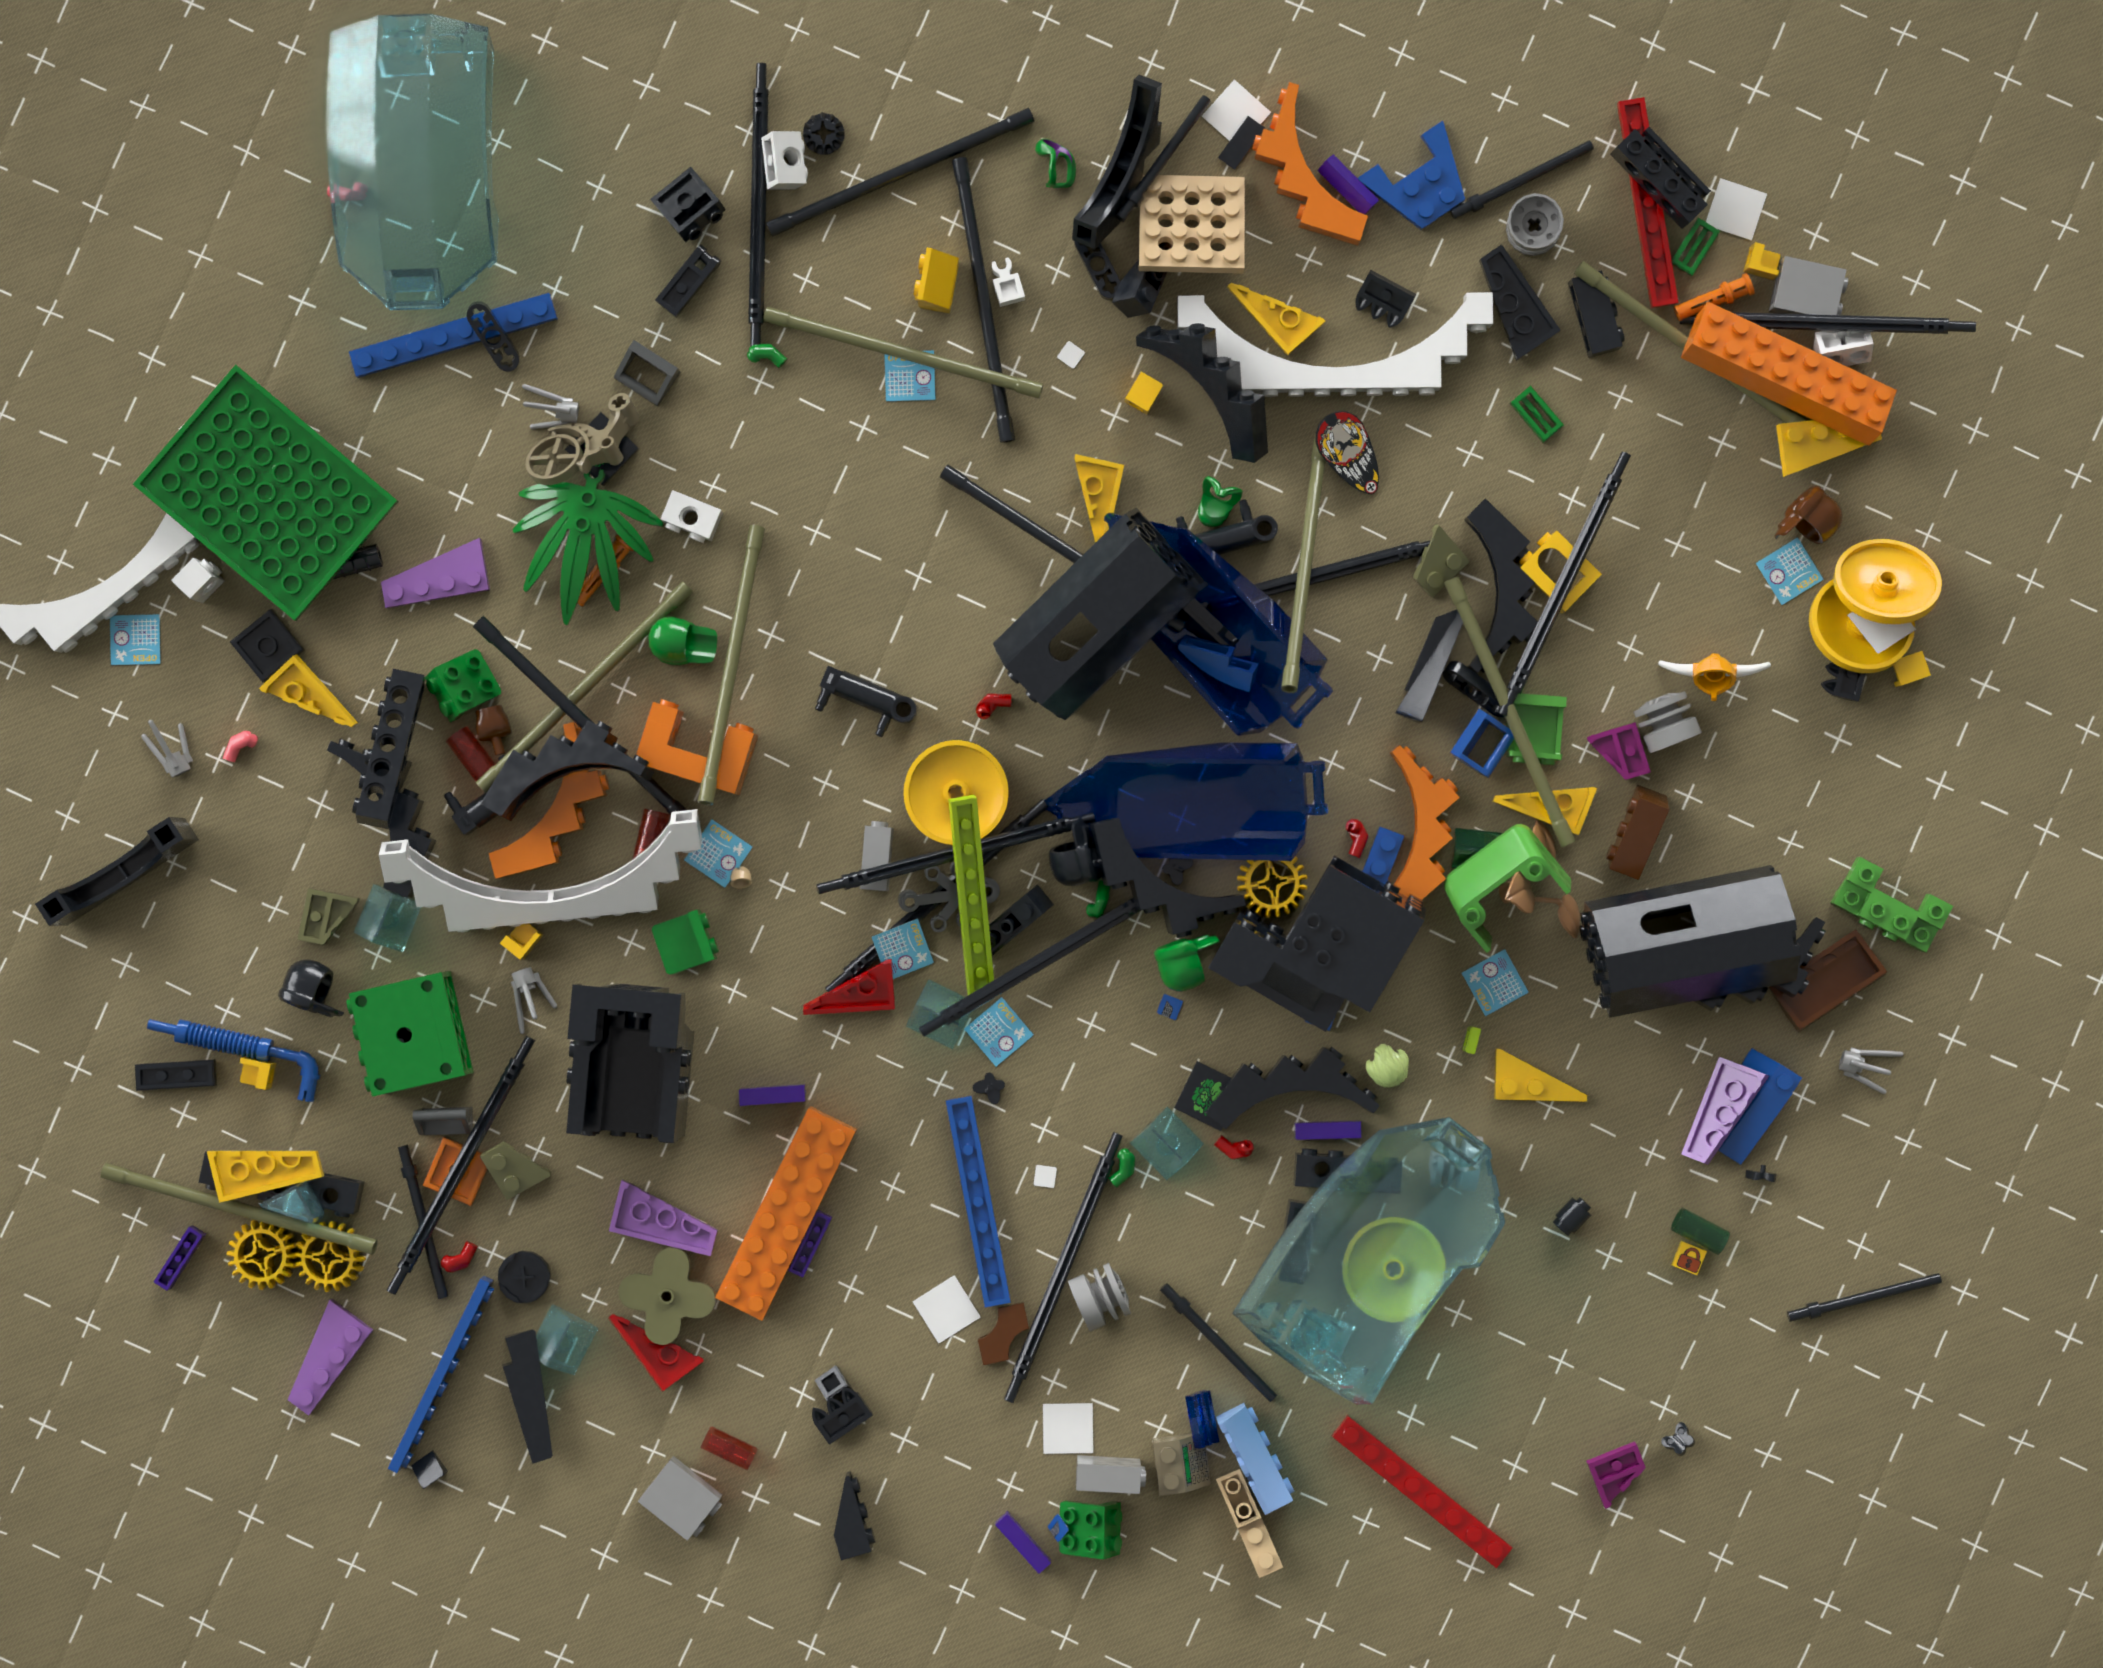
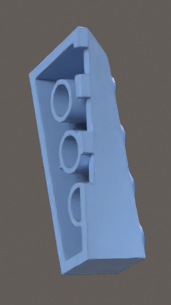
M1242 1403L1217 1416L1218 1425L1225 1434L1232 1452L1236 1455V1459L1245 1477H1247L1249 1485L1264 1514L1266 1515L1292 1502L1291 1493L1295 1491L1288 1477L1283 1479L1278 1470L1283 1467L1276 1454L1270 1455L1267 1446L1271 1445L1264 1430L1258 1431L1255 1423L1259 1420L1253 1408L1247 1409L1245 1403Z

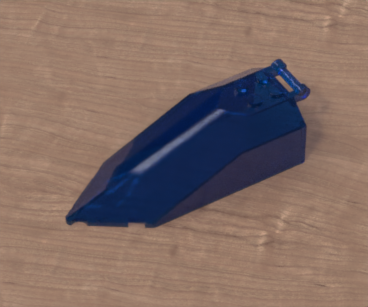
M1107 513L1104 521L1108 523L1110 529L1122 516ZM1150 521L1167 539L1168 544L1175 551L1179 552L1209 584L1195 599L1200 603H1209L1206 609L1239 639L1234 645V657L1258 663L1255 683L1250 692L1225 684L1202 671L1178 649L1179 643L1185 634L1197 637L1185 628L1179 634L1170 627L1165 626L1152 641L1237 736L1261 733L1282 716L1294 728L1299 729L1304 724L1306 716L1324 697L1328 698L1333 692V689L1320 678L1328 659L1303 633L1298 690L1295 693L1282 691L1291 618L1275 601L1190 530ZM1313 686L1316 691L1295 713L1291 707Z
M1220 742L1109 755L1058 789L1053 795L1043 800L1049 806L1046 810L1056 815L1057 819L1066 816L1072 818L1091 812L1095 816V822L1119 818L1125 837L1138 858L1292 861L1305 844L1308 815H1325L1328 813L1323 782L1325 762L1320 760L1305 762L1298 743ZM1306 773H1312L1314 804H1308Z

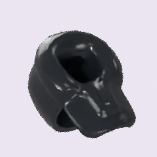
M1079 817L1077 821L1072 823L1074 841L1055 846L1049 851V864L1052 874L1059 883L1065 886H1077L1088 882L1094 883L1101 878V871L1089 827L1085 824L1083 817Z
M310 959L300 960L291 965L286 973L282 988L278 993L281 1001L299 1009L320 1013L330 1018L333 1016L340 1017L344 1014V1012L324 1004L333 982V971L329 967Z

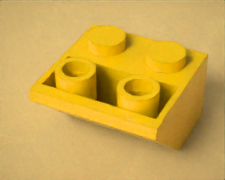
M928 247L926 248V254L920 255L918 270L922 276L921 280H916L914 287L915 300H918L919 308L950 314L959 267L958 257Z

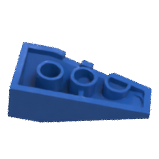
M1753 1048L1750 1049L1741 1065L1767 1074L1769 1077L1718 1150L1740 1165L1787 1103L1802 1079L1793 1071Z

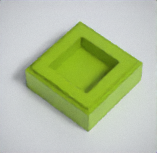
M1472 1026L1467 1028L1462 1048L1464 1052L1475 1054L1481 1033L1480 1028Z

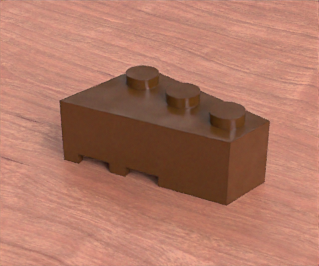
M1637 784L1633 797L1628 803L1624 821H1621L1616 832L1618 837L1615 845L1611 844L1606 855V859L1609 860V869L1637 880L1640 879L1670 810L1666 795Z

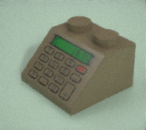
M1204 1432L1152 1438L1160 1496L1186 1493L1211 1485Z

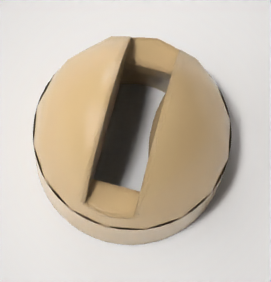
M743 866L740 867V870L734 868L730 876L731 886L738 889L749 887L752 884L750 871Z

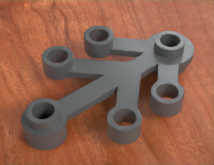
M953 862L950 865V871L956 877L954 872L955 863ZM938 866L924 869V875L929 881H936L946 891L917 895L915 891L907 889L899 894L898 904L902 910L912 912L919 905L947 902L938 915L933 916L930 920L931 928L935 932H942L947 926L946 921L959 906L957 884L941 873ZM932 868L937 870V874L934 877L928 876V871ZM984 877L985 887H991V893L986 895L987 903H992L998 898L1000 888L994 879ZM913 898L914 903L911 906H906L905 900ZM958 913L956 923L961 928L960 913ZM936 920H942L943 924L941 927H934Z

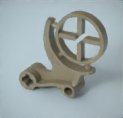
M619 393L609 400L608 407L611 414L607 426L602 430H596L589 425L581 423H567L548 428L551 436L539 441L527 455L526 469L531 478L542 485H554L569 479L578 469L581 473L587 474L592 466L597 464H620L623 461V455L618 448L620 441L628 433L630 427L639 420V414L629 395ZM585 442L586 448L585 453L583 455V451L580 445H582ZM564 444L576 447V454H561ZM553 445L552 454L555 459H558L560 464H570L556 474L557 466L550 456L540 455L544 450ZM533 465H548L545 476L534 473Z

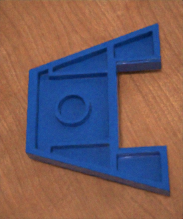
M1443 121L1421 135L1422 140L1434 158L1396 184L1392 185L1379 164L1358 177L1371 193L1420 230L1465 201Z

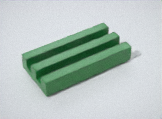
M1698 217L1671 259L1672 265L1677 266L1679 270L1685 271L1687 275L1692 277L1720 233V230ZM1700 225L1703 227L1701 233L1682 262L1679 261V257ZM1708 231L1711 232L1712 235L1690 268L1687 266L1689 260Z
M1531 385L1510 402V405L1543 443L1564 426ZM1529 394L1555 424V427L1552 428L1525 396ZM1521 401L1547 431L1546 434H1544L1518 402Z

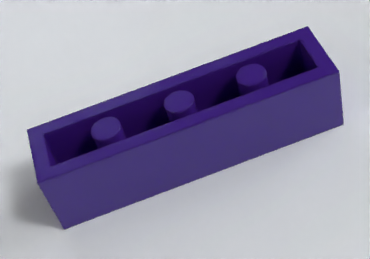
M1334 154L1317 170L1358 212L1366 215L1379 201Z
M805 1084L739 1089L740 1106L806 1101Z
M1361 1121L1294 1122L1295 1140L1361 1138Z
M817 1210L788 1271L802 1278L804 1277L832 1216Z
M193 1225L189 1226L157 1275L154 1283L166 1291L172 1289L206 1236V1233Z
M1008 1511L995 1522L996 1527L1038 1574L1051 1564V1559Z

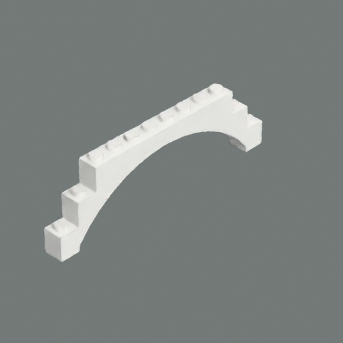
M1493 292L1466 293L1463 297V305L1454 316L1424 341L1395 356L1357 366H1311L1271 355L1235 334L1219 320L1205 304L1204 295L1178 296L1177 329L1184 331L1191 324L1195 323L1215 328L1217 357H1228L1229 360L1239 361L1242 390L1262 393L1265 397H1276L1278 393L1288 392L1290 397L1304 396V392H1315V396L1319 397L1330 396V392H1341V396H1356V392H1367V396L1383 395L1382 391H1393L1395 396L1409 395V391H1419V395H1434L1435 391H1439L1441 388V360H1445V364H1458L1467 356V328H1470V332L1479 333L1486 332V328L1492 326Z
M166 513L156 532L144 548L116 574L82 593L62 600L30 605L0 604V627L14 644L27 645L37 638L38 635L36 633L39 632L53 651L60 653L64 651L67 653L78 644L76 641L80 637L92 634L98 628L96 624L101 620L113 617L118 612L117 607L122 603H129L134 600L139 594L137 591L143 586L148 587L155 583L159 578V573L164 569L169 570L177 565L179 562L178 558L185 552L189 554L200 545L198 543L199 540Z
M698 809L671 812V820L663 832L646 850L632 861L598 879L554 890L525 891L504 889L462 878L426 859L409 846L408 840L382 842L379 859L385 883H403L411 880L416 907L433 908L443 905L448 932H466L470 929L483 928L489 930L499 926L509 925L517 927L527 923L544 924L548 921L556 920L571 921L575 918L585 917L594 919L604 915L622 916L626 913H649L652 910H658L659 895L656 882L670 883L674 880H679L680 862L678 852L691 853L701 850L702 834Z

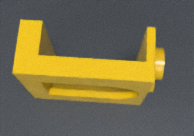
M1557 530L1551 535L1548 532L1545 533L1537 542L1540 547L1534 553L1528 551L1519 561L1521 564L1520 568L1549 598L1556 584L1540 569L1538 556L1543 550L1552 548L1559 551L1568 560L1574 547ZM1586 558L1579 570L1584 576L1569 591L1560 610L1561 614L1566 612L1602 575Z

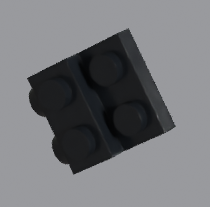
M689 167L650 199L685 243L689 239H698L703 232L702 229L709 223L715 224L719 222L723 217V212L726 210L692 167Z

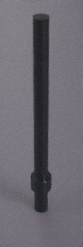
M1202 95L1135 190L1131 189L1125 198L1126 202L1116 214V218L1119 221L1124 222L1132 210L1138 208L1144 200L1143 195L1211 102L1207 96Z
M1589 140L1481 195L1475 194L1467 198V202L1451 209L1450 213L1456 219L1470 211L1476 212L1484 208V204L1594 150L1593 144Z
M408 1145L398 1147L403 1166L400 1169L403 1178H406L418 1226H420L426 1215V1210L416 1177L418 1170L416 1164L412 1162ZM431 1234L424 1248L437 1297L442 1299L448 1297Z
M1937 1273L1819 1304L1816 1301L1806 1304V1307L1788 1311L1787 1317L1789 1322L1807 1317L1814 1319L1821 1317L1823 1313L1941 1284L1942 1279L1940 1274Z
M1168 1283L1164 1284L1160 1291L1174 1304L1172 1307L1179 1314H1183L1269 1402L1274 1400L1277 1394L1190 1307L1191 1303L1184 1296L1180 1297Z

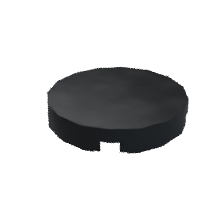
M522 1250L511 1254L502 1262L498 1270L500 1290L506 1298L515 1303L536 1301L545 1294L550 1285L551 1273L547 1262L542 1256L532 1251Z

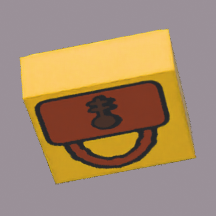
M1681 1241L1671 1265L1698 1275L1707 1251Z

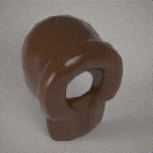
M1820 486L1810 487L1786 509L1785 518L1778 524V530L1774 537L1777 539L1780 535L1785 536L1795 527L1811 542L1821 544L1830 539L1840 528L1843 518L1842 510L1838 503L1825 493L1823 488Z

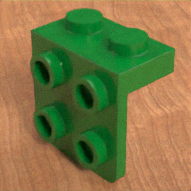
M477 649L433 668L425 677L428 690L435 695L439 702L441 713L448 718L450 723L458 720L466 711L501 694L499 684L482 654Z
M700 909L652 927V933L667 974L672 975L717 959L716 953L719 952L716 940L714 937L710 938L707 928H710L706 913H701Z
M1063 1501L1060 1503V1517L1068 1527V1532L1059 1542V1551L1062 1554L1103 1560L1120 1555L1122 1547L1120 1526L1123 1517L1121 1502L1110 1501L1099 1505L1074 1501Z

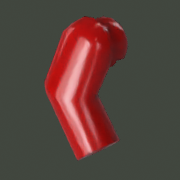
M987 694L977 704V716L983 720L988 719L997 707H1011V694Z
M1350 819L1345 826L1353 840L1348 854L1360 858L1369 836L1361 821Z
M1222 1135L1214 1143L1215 1147L1233 1160L1246 1158L1254 1150V1144L1250 1140L1231 1143Z
M466 1241L461 1253L456 1256H444L441 1259V1266L450 1273L467 1268L478 1246Z

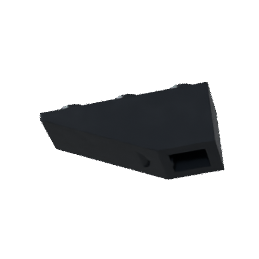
M1162 242L1158 245L1162 250L1172 248L1168 242ZM1138 259L1121 280L1112 303L1127 318L1151 313L1167 272L1139 271Z
M1038 884L989 924L992 956L1054 905Z
M851 1471L847 1472L834 1531V1538L841 1561L871 1552L872 1544L876 1543L872 1527L867 1529L865 1518H868L866 1505L864 1502L860 1503L857 1493L861 1492L858 1478H853Z

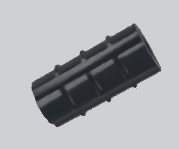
M377 544L359 548L333 579L383 567L381 553Z

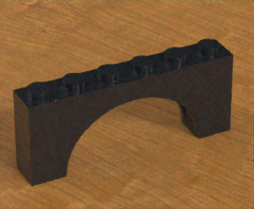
M178 817L166 818L147 831L148 835L139 844L111 864L75 884L55 890L35 903L49 926H68L197 842L199 839L187 820Z

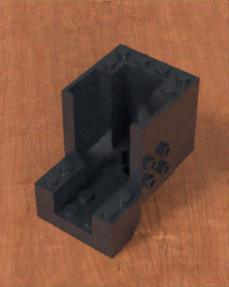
M1334 855L1287 936L1283 934V928L1272 922L1270 925L1260 920L1261 916L1250 909L1247 912L1241 910L1208 968L1240 987L1248 986L1326 1032L1345 999L1369 1013L1371 1012L1425 920L1426 908L1423 907L1424 902L1416 896L1410 894L1409 897H1406L1399 893L1401 888L1389 881L1384 884Z
M619 983L602 987L572 984L567 1039H573L574 1041H571L569 1046V1057H573L572 1068H568L566 1079L567 1084H571L567 1134L596 1136L601 1131L607 1130L610 1131L611 1136L625 1137L626 1132L636 1133V1138L652 1139L653 1135V1137H658L659 1142L675 1143L685 1136L694 1031H691L684 1023L686 1011L685 993H669V988Z

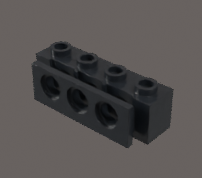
M1650 127L1642 134L1634 129L1610 153L1681 229L1687 226L1708 206L1703 198L1711 190Z
M1302 1148L1301 1153H1295L1294 1186L1401 1193L1402 1161L1396 1159L1395 1154H1380V1157H1370V1153L1354 1152V1156L1344 1155V1151L1328 1150V1154L1317 1153V1149ZM1322 1161L1326 1162L1328 1166L1327 1171L1323 1174H1316V1164ZM1346 1163H1351L1354 1167L1352 1174L1349 1176L1341 1174V1168ZM1372 1165H1378L1380 1168V1172L1375 1178H1370L1367 1175V1171Z

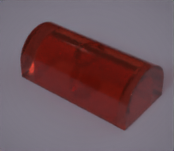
M466 726L446 740L448 746L475 782L492 766L496 765L469 727Z
M649 809L643 810L632 860L646 850L668 825L670 814Z
M713 1426L710 1427L700 1447L747 1471L758 1450L756 1447Z

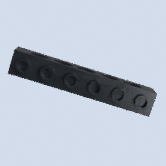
M393 669L391 677H386L384 692H387L385 701L381 700L379 703L377 715L381 717L379 725H374L371 740L375 741L373 748L367 750L365 764L368 765L366 774H361L359 789H362L360 798H355L352 813L356 815L357 823L389 829L425 688V677L422 674ZM399 696L407 698L404 703H396L394 701ZM393 720H398L401 722V724L395 728L388 726V723ZM387 744L395 746L394 750L390 752L383 751L382 747ZM381 768L389 771L385 776H377L375 773ZM373 793H380L383 795L382 798L378 801H372L369 799L370 795Z
M205 1151L198 1183L206 1184V1189L216 1191L207 1151ZM324 1173L323 1177L288 1185L285 1191H280L276 1188L257 1193L256 1195H258L257 1199L272 1202L273 1198L283 1200V1204L287 1206L298 1207L300 1203L309 1205L308 1209L312 1211L324 1212L325 1209L334 1210V1215L350 1217V1214L359 1212L365 1181ZM304 1183L312 1186L313 1192L310 1197L302 1193V1185ZM330 1188L338 1192V1200L336 1202L330 1201L327 1197V1192Z

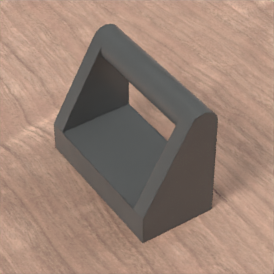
M633 340L614 375V379L651 403L659 406L680 374V371L668 361ZM635 356L667 375L658 394L625 373Z
M473 1107L420 1108L413 1111V1121L419 1135L470 1134L473 1129Z

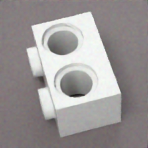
M1820 331L1815 332L1813 351L1840 364L1850 366L1871 362L1874 343L1870 332Z

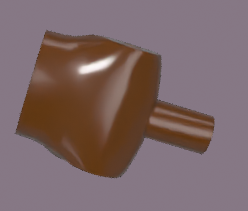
M502 705L475 711L476 731L479 741H491L495 756L505 754L502 738L511 734L512 730Z

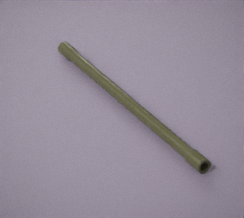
M1582 261L1574 272L1576 276L1590 286L1600 290L1684 350L1688 339L1686 335L1604 278L1600 272L1586 262ZM1725 379L1785 423L1807 421L1787 407Z
M767 307L764 314V322L777 326L797 329L1011 389L1017 393L1039 399L1042 393L1043 383L1029 379L1013 377L802 318L772 307Z
M1315 439L1313 440L1312 465L1288 651L1281 687L1282 691L1286 693H1295L1298 690L1299 663L1324 466L1326 463L1318 451Z
M750 525L747 536L746 554L704 777L701 781L698 802L705 805H713L715 799L717 775L757 561L765 528L759 525Z
M1457 576L1444 582L1460 614L1501 707L1508 703V690L1471 609L1468 596L1460 578ZM1514 704L1508 705L1507 716H1505L1506 721L1549 815L1552 828L1560 846L1569 845L1576 840L1560 810Z
M682 581L567 697L576 705L649 634L651 627L657 620L667 617L693 591ZM556 705L496 765L492 766L475 783L487 794L513 749L520 754L524 750L528 752L566 714Z
M105 1163L101 1170V1178L151 1190L344 1245L350 1249L373 1255L377 1249V1239L347 1233L234 1200L219 1203L217 1195L132 1172L127 1168Z

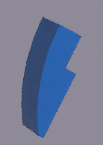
M1186 634L1179 643L1178 649L1202 671L1225 684L1250 692L1255 683L1258 663L1234 657L1235 647Z

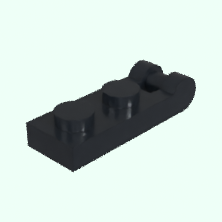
M700 244L655 301L677 318L710 275L719 267L722 260L717 256L712 257L707 253V249ZM700 260L706 264L703 270L695 266Z

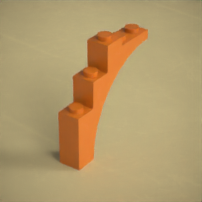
M1289 82L1287 90L1282 88L1277 104L1282 105L1280 113H1274L1270 129H1273L1274 132L1263 129L1262 136L1256 135L1252 147V150L1256 151L1254 159L1284 168V170L1278 169L1274 184L1278 185V194L1306 202V204L1300 203L1296 216L1297 219H1300L1299 228L1358 246L1368 216L1347 207L1332 197L1318 183L1306 165L1298 144L1295 128V103L1299 85Z
M575 722L564 724L565 737L575 742L582 729ZM584 770L564 776L557 796L542 820L522 838L507 847L489 853L495 879L560 863L559 857L562 856L561 847L558 841L554 842L553 837L583 830L582 824L586 823L583 809L578 808L577 804L606 797V790H609L606 775H601L599 770L591 772L590 770Z
M1399 745L1390 754L1402 770L1410 788L1414 805L1415 830L1411 851L1406 864L1394 884L1401 888L1399 893L1406 897L1412 894L1422 900L1446 879L1443 875L1445 872L1444 868L1436 860L1431 862L1430 858L1453 839L1449 834L1452 831L1445 821L1441 819L1438 822L1436 818L1459 799V796L1456 794L1459 790L1449 779L1445 781L1443 778H1440L1433 784L1431 781L1434 778L1424 766L1420 768L1413 761L1416 759L1414 753L1407 746L1402 748Z

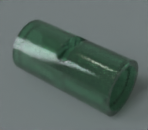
M1683 1207L1676 1214L1670 1228L1676 1234L1717 1255L1723 1251L1730 1236L1729 1231Z

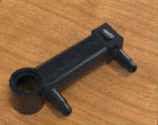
M1243 499L1239 501L1243 522L1190 535L1184 517H1177V530L1180 537L1178 546L1181 555L1187 562L1198 559L1202 560L1250 546L1268 543L1276 536L1278 524L1274 518L1268 515H1261L1253 519L1247 500ZM1267 523L1271 528V533L1267 536L1260 535L1257 531L1258 524Z
M831 666L827 667L820 683L822 690L817 699L816 710L823 711L831 694L882 715L875 733L879 737H883L891 719L905 724L910 723L917 716V706L911 698L847 671H840ZM901 703H908L911 706V713L907 717H900L897 714V707Z
M505 755L500 756L498 760L500 761ZM451 792L444 795L447 804L454 813L451 817L463 835H469L498 816V814L480 804L486 793L463 807Z

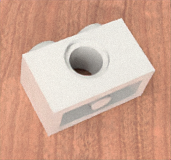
M772 131L763 136L761 140L767 189H797L807 183L808 171L804 164L803 154L805 145L801 139V132ZM784 156L788 159L789 165L784 161Z
M672 490L661 520L666 523L665 528L676 533H680L682 529L690 533V538L704 543L705 539L712 541L723 511ZM689 512H696L698 515L697 522L693 525H687L684 521L685 515Z
M192 558L171 581L190 599L204 603L225 580L219 576L222 571L214 563L208 562L205 559L201 561Z

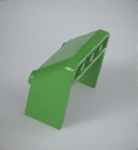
M1516 824L1510 827L1451 871L1444 881V890L1461 923L1486 953L1491 950L1492 936L1482 925L1485 921L1486 911L1479 901L1511 878L1516 872L1520 871L1525 878L1533 882L1541 881L1548 875H1551L1566 894L1571 892V878L1531 829L1523 824Z

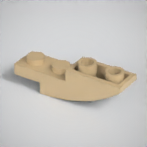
M1238 1469L1216 1479L1259 1578L1284 1568L1241 1470Z

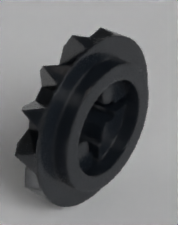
M822 112L812 115L804 125V142L816 154H831L837 151L844 141V127L841 121L833 114ZM822 123H824L827 131L835 132L826 136L825 144H823L820 135L812 134L821 131Z

